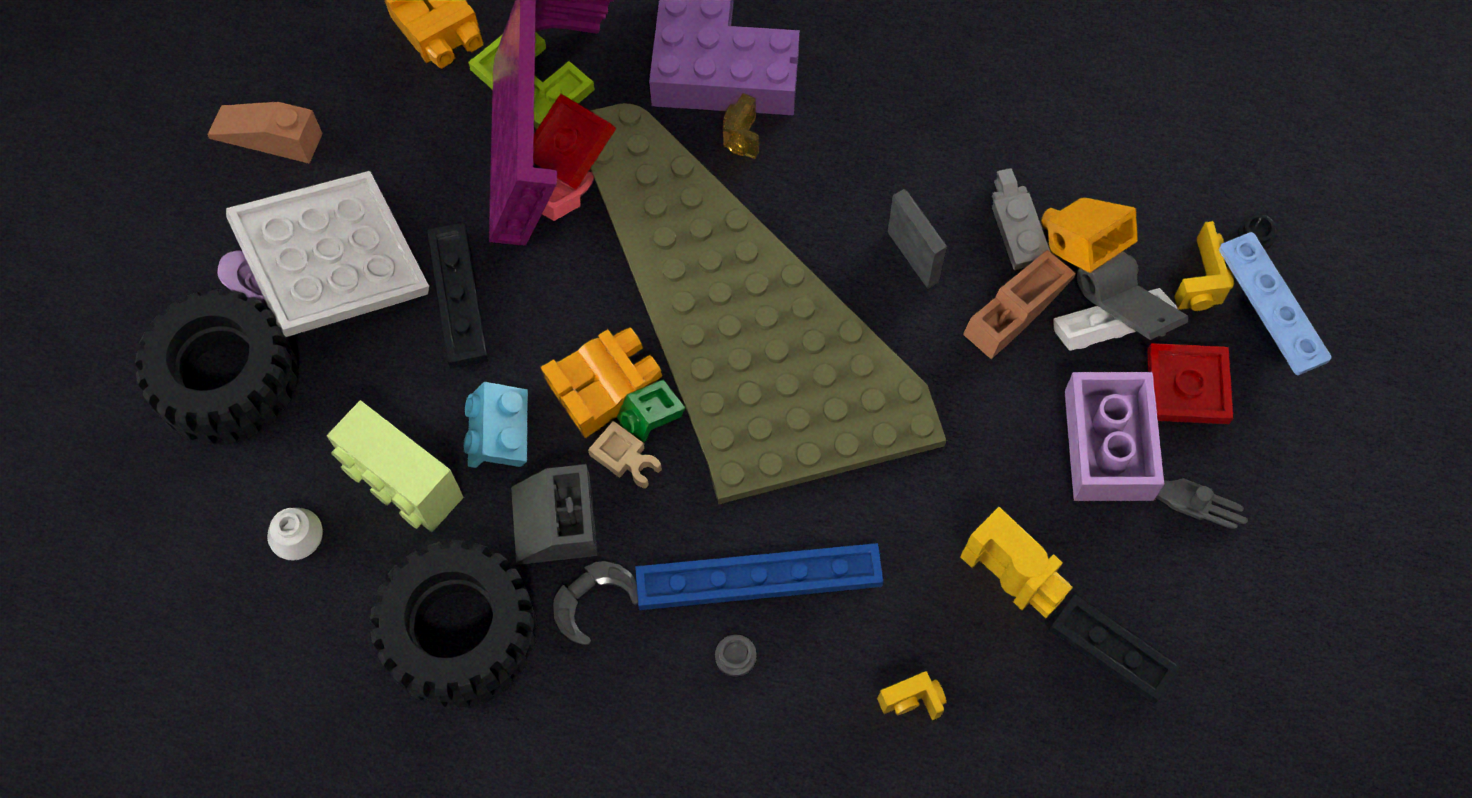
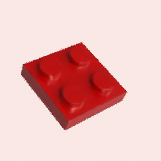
M560 93L534 133L533 163L543 169L557 170V178L577 190L617 128Z
M1151 343L1147 349L1148 372L1153 373L1157 420L1230 424L1233 420L1229 347Z

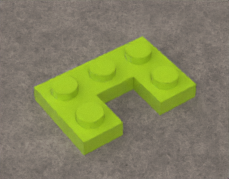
M535 32L536 57L546 49L545 40ZM502 35L468 62L470 70L492 90L494 59ZM570 61L544 82L534 75V127H539L560 93L574 102L580 103L595 90L594 82Z

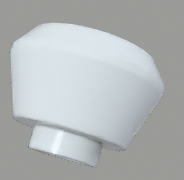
M284 509L278 512L270 523L268 529L269 546L277 556L283 559H303L312 554L319 546L323 535L322 524L319 518L308 509Z

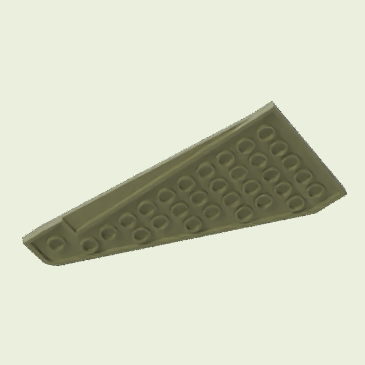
M627 103L591 110V112L608 121L617 129L590 168V171L707 461L718 504L945 446L946 438L928 385L647 110Z

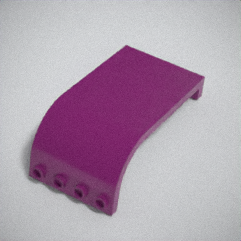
M515 0L493 65L489 242L526 246L557 185V170L533 167L535 32L550 28H560L598 34L602 19L605 20L606 14H608L609 3L614 0Z

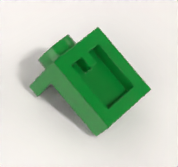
M661 380L627 394L617 418L622 428L644 443L651 430L680 418L685 407L666 382Z

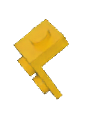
M1213 221L1205 222L1197 237L1198 247L1207 276L1182 280L1174 296L1178 310L1191 308L1194 311H1201L1213 305L1222 304L1230 289L1233 288V273L1229 266L1226 267L1225 260L1219 252L1221 244L1224 243L1223 237L1220 233L1217 234Z

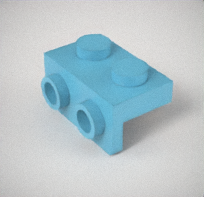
M483 382L472 394H469L465 403V415L469 417V431L464 439V452L468 454V467L476 468L483 461L518 467L527 462V389Z

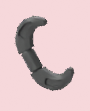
M606 561L590 564L584 567L587 572L571 583L568 588L562 585L555 595L553 603L554 620L560 632L570 641L582 645H589L591 643V639L578 629L575 623V612L578 605L576 599H579L596 585L595 583L599 586L616 585L621 587L628 593L634 605L638 604L637 582L632 574L619 564Z

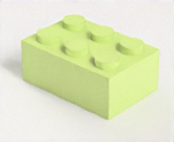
M361 400L327 435L335 448L331 453L343 464L341 466L342 470L358 483L363 479L372 487L370 489L371 493L388 506L393 502L401 510L399 514L416 529L422 524L430 532H433L464 498L448 467Z

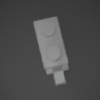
M1009 168L997 171V179L994 181L997 192H994L992 195V210L1013 270L1027 267L1046 250L1050 251L1030 194L1027 193L1025 186H1017L1014 173Z

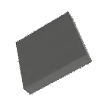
M903 189L893 195L888 234L928 289L939 283L947 246L908 191Z

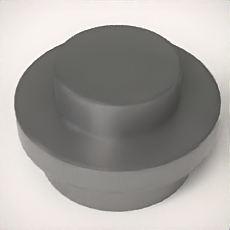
M742 635L725 637L719 642L715 651L717 666L723 673L729 676L738 677L747 674L756 662L754 644Z

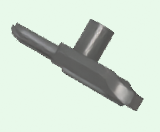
M1184 478L1175 481L1164 480V486L1156 496V499L1167 504L1173 510L1199 520L1206 519L1227 528L1236 529L1238 525L1211 515L1208 512L1240 524L1248 522L1246 517L1211 503L1215 502L1242 512L1244 509L1241 505L1215 495L1212 489L1207 486H1202Z

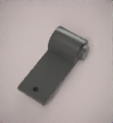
M1123 251L1091 273L1081 268L1077 271L1079 288L1090 302L1149 340L1158 336L1163 337L1166 335V332L1188 323V315L1138 285V264L1131 255Z

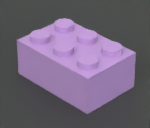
M1073 372L1065 389L1074 501H1154L1164 486L1153 373Z

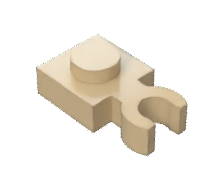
M614 421L588 449L589 455L619 478L626 470H629L632 473L634 482L642 488H647L649 485L648 479L640 474L643 468L650 467L658 473L662 470L661 464L656 457L641 455V452L645 449L644 443Z

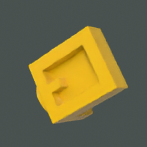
M927 671L880 690L877 698L884 714L895 710L897 715L917 708L920 705L918 700L922 698L932 720L941 717L944 712L943 704L946 703V697L940 683L937 680L931 681Z

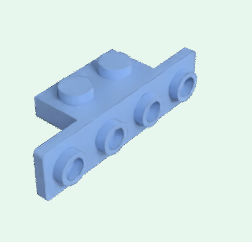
M1250 232L1222 243L1219 252L1296 375H1300L1327 364L1331 360L1329 351L1256 235Z

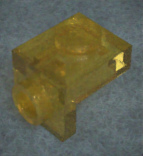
M742 93L736 105L731 104L728 107L723 121L724 146L736 155H746L753 159L759 153V136L749 131L756 119V98Z

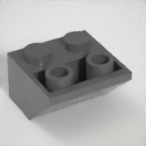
M587 464L547 468L511 487L517 565L597 556L592 486Z

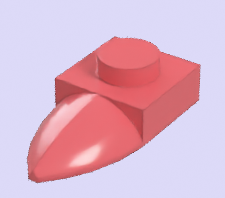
M588 172L577 190L557 178V185L542 214L555 221L580 207V197L590 188L594 181L592 173Z

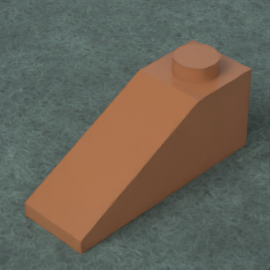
M281 102L221 105L210 128L208 137L209 139L310 163L323 133L312 110Z

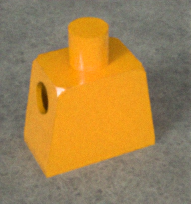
M1080 198L1061 211L1054 208L1047 209L1041 220L1042 227L1048 230L1051 252L1089 273L1138 241L1136 208L1090 198Z

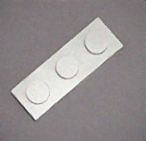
M1160 288L1148 291L1177 309V306ZM1098 306L1053 319L1054 331L1069 351L1086 348L1098 342L1120 338L1126 334L1136 332Z

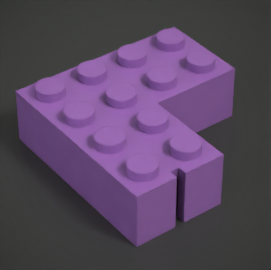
M659 0L649 80L652 106L794 115L800 30L731 26L734 0Z

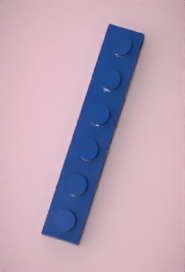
M878 543L635 566L639 610L883 586Z

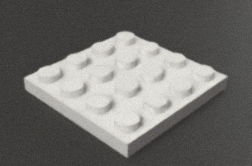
M370 171L226 208L228 222L269 309L276 317V324L278 327H281L285 337L428 295L429 285Z

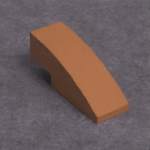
M1046 250L1003 285L996 297L970 318L963 335L992 359L1058 296L1074 278L1076 273L1049 250Z

